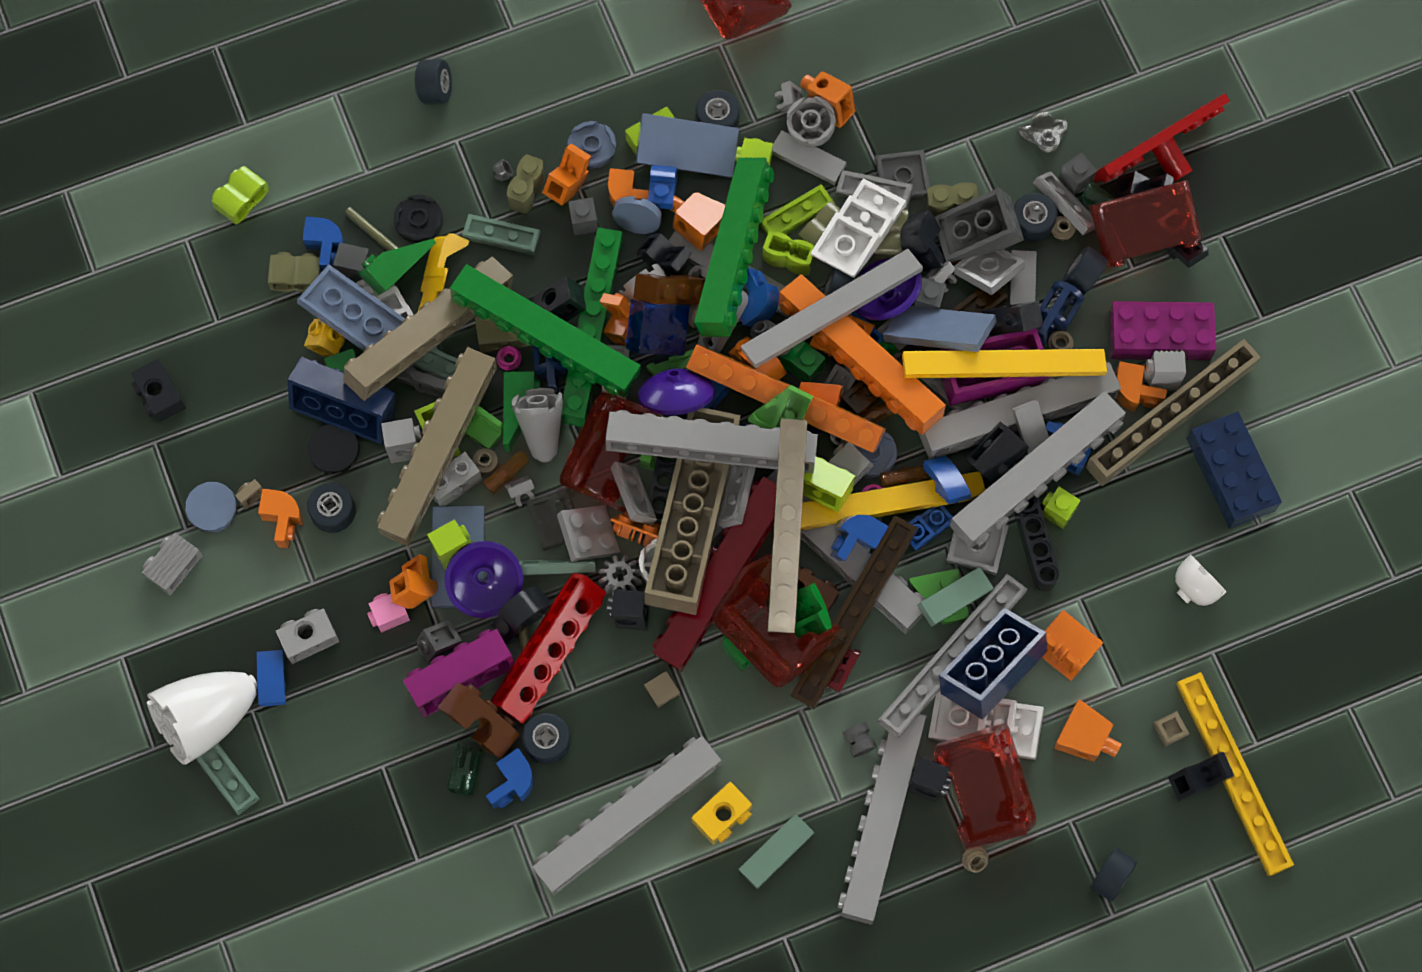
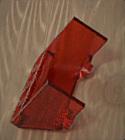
M604 392L596 398L561 472L560 483L588 498L625 513L626 508L615 503L620 497V492L610 468L614 462L622 463L626 453L606 451L609 413L624 410L631 414L642 415L644 413H651L657 417L662 416L635 402Z
M768 554L743 567L714 609L712 617L716 627L773 686L780 688L790 683L824 652L841 628L836 625L820 635L808 632L802 635L800 639L794 633L768 631L769 607L765 602L770 596V587L761 576V573L772 559Z

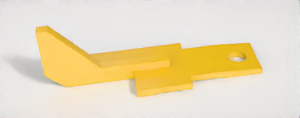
M453 233L434 238L436 243L431 247L420 290L423 295L418 312L426 302L431 303L438 297L439 292L443 290L448 269L444 268L446 258L468 246L469 240Z

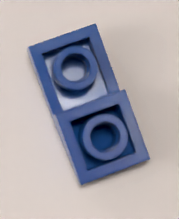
M946 455L924 461L923 470L936 482L935 491L948 504L958 503L959 501L971 498V492L964 478Z
M943 505L931 507L922 515L916 516L909 522L918 528L910 545L917 551L950 526L953 516Z
M283 650L257 652L259 707L286 704L285 656Z

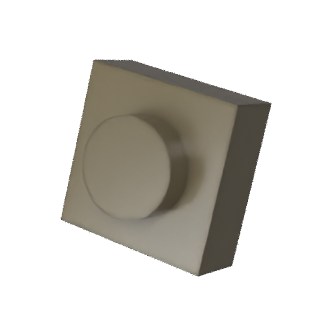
M254 479L251 483L243 484L235 497L243 508L247 510L261 498L263 488Z

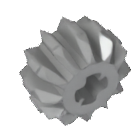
M614 555L613 564L605 560L604 566L606 569H599V575L602 577L598 580L599 585L605 586L603 590L607 592L606 594L614 591V589L637 591L635 586H641L642 580L638 578L641 576L640 569H635L637 562L634 560L628 563L626 555L623 556L622 561H618V557ZM622 573L624 580L618 581L617 574Z

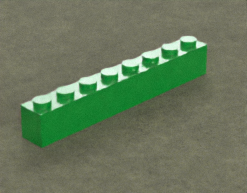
M766 157L737 159L694 321L702 337H730L732 328L736 326L737 309L742 303V289L747 283L748 266L753 261L752 251L754 243L758 241L759 223L763 221L764 204L768 201L769 185L774 179L773 168L769 166Z
M597 228L584 292L586 310L580 313L577 328L603 343L605 336L603 331L607 325L609 312L599 301L603 293L613 295L623 247L622 231ZM575 369L573 371L568 370L563 394L561 424L586 428L595 384L587 381L582 376L583 374Z
M468 264L464 266L450 287L451 298L458 306L463 308L465 306L474 310V314L479 318L493 321L501 331L505 333L510 331L517 335L518 340L528 346L530 344L539 348L540 353L544 356L558 359L561 361L562 366L570 371L577 370L583 374L582 376L587 381L593 384L596 382L601 384L613 396L619 395L625 398L640 375V364Z

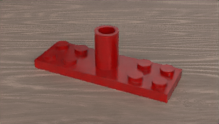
M1226 93L1211 100L1098 169L1093 183L1102 180L1104 184L1124 173L1125 170L1145 160L1142 155L1152 150L1165 174L1174 177L1173 182L1191 172L1192 168L1173 136L1180 132L1184 135L1225 111L1223 106L1230 102Z

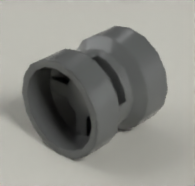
M866 722L854 725L842 733L845 741L852 745L850 751L854 758L862 756L877 747L874 739L869 738V727Z

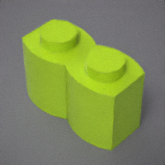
M243 166L231 173L227 184L215 190L211 202L217 211L237 225L266 196L269 188L266 181Z
M769 232L763 246L762 259L771 266L786 267L789 271L798 275H809L815 261V257L810 253L815 246L804 240H792L789 236L780 232Z

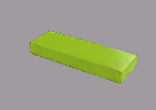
M820 184L764 217L759 225L766 235L769 232H780L787 235L815 218L829 202L832 201L834 204L835 202L823 185Z

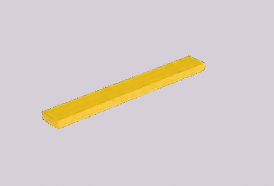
M1104 349L979 350V352L903 351L902 354L904 378L1105 376L1107 373Z
M980 472L962 474L971 492V498L959 502L974 500L986 490ZM934 480L850 494L839 512L816 501L802 502L801 531L835 525L842 519L852 515H868L875 518L948 505V503L935 491L936 482Z
M1200 672L1178 681L1176 685L1210 756L1212 757L1221 752L1225 753L1235 776L1225 781L1224 785L1268 877L1294 866L1202 673Z

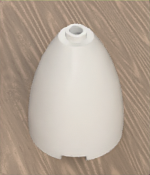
M228 671L200 674L170 683L147 694L148 698L151 699L147 701V706L159 733L163 734L169 745H174L170 748V751L179 762L186 765L218 744L241 721L257 695V681L252 675L248 676L244 672Z

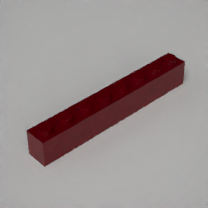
M764 476L760 482L757 480L754 482L749 494L751 496L747 502L743 523L726 527L722 534L724 539L720 546H715L710 553V562L707 566L696 615L679 611L677 613L673 612L666 623L669 626L664 635L659 634L654 641L652 647L655 649L652 653L681 672L684 670L774 526L776 483Z

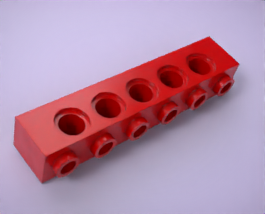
M571 574L490 702L498 708V711L512 721L524 724L531 717L534 706L547 692L548 684L552 678L561 670L562 662L567 654L573 651L576 640L587 629L589 620L594 612L601 607L607 592L586 575ZM579 601L580 606L578 610H576V604ZM564 623H566V628L564 632H562V626ZM552 644V651L548 654V648ZM538 666V673L534 676V670ZM524 688V695L520 698V691Z

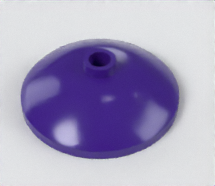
M891 258L881 259L870 264L859 273V277ZM918 273L855 310V312L869 320H885L903 313L914 303L921 291V274Z
M669 369L647 379L638 390L640 405L647 411L660 415H682L697 411L709 404L715 395L714 384L709 378L687 369Z
M477 541L462 547L450 559L445 571V588L449 599L461 612L476 618H489L499 615V609L520 593L523 587V572L517 557L507 547L492 541ZM481 571L487 573V576L483 579L478 577Z

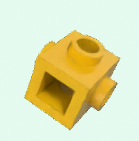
M317 318L313 320L308 328L309 334L304 346L322 357H330L339 353L340 348L345 342V337Z

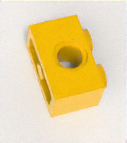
M730 781L691 817V822L713 845L717 841L723 843L733 833L730 829L735 824L739 823L742 825L750 818L752 814L749 811L752 810V803ZM721 809H726L731 813V818L727 821H720L716 817V813Z

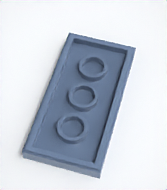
M643 113L641 114L635 163L650 166L677 167V170L732 178L739 128Z
M329 264L297 299L298 305L363 351L370 344L375 345L379 342L387 331L395 330L405 319Z
M910 306L903 313L893 318L884 332L883 338L884 342L979 352L996 324V316L994 314Z
M484 506L433 507L432 531L455 519L458 526H465L472 543L485 541ZM432 548V580L438 583L437 591L432 596V608H456L446 592V570H444ZM485 571L479 572L478 577L481 579L485 578Z

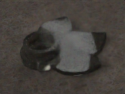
M1039 110L1033 114L1032 124L1019 126L1018 130L1026 142L1036 143L1044 152H1052L1059 146L1061 137L1067 133L1068 124L1065 118L1054 120L1051 114Z

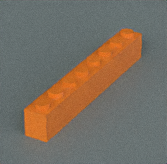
M800 274L779 292V307L784 314L793 316L826 296ZM848 316L812 335L819 346L826 347L838 363L844 364L850 369L854 378L862 380L874 396L884 400L893 413H898L910 429L916 430L923 435L944 416L946 404L917 378H904L903 366Z
M696 344L686 367L764 404L790 386L785 382ZM816 396L813 397L803 419L807 420V423L872 453L876 452L886 428Z

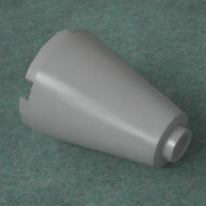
M551 388L530 389L526 391V396L519 398L518 394L512 399V409L532 457L540 462L551 461L558 452L563 399L562 393L559 392L557 395L554 389Z

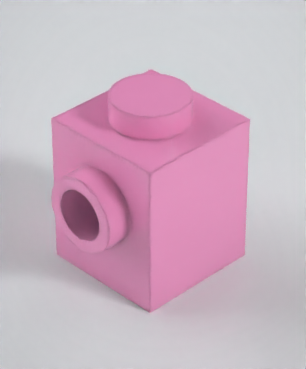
M380 594L374 597L372 602L368 603L371 611L367 613L373 627L378 625L381 633L410 621L406 609L392 603L391 594Z

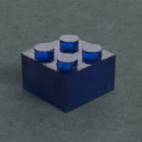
M631 299L626 349L639 354L684 356L690 306L686 304H653Z

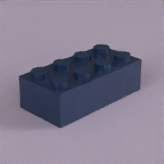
M301 357L288 378L289 409L382 445L384 438L381 423L395 421V393L386 387H382L363 401L343 382L344 373L341 370L332 369L320 364L318 361Z
M1238 411L1191 429L1186 439L1229 529L1275 512L1278 509L1282 500Z
M1003 608L939 674L941 695L983 720L1047 652L1046 632L1008 609Z

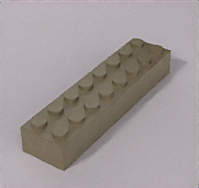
M701 408L688 413L687 420L704 419L710 423L730 422L740 426L741 415ZM677 459L644 592L645 605L696 615L731 464Z

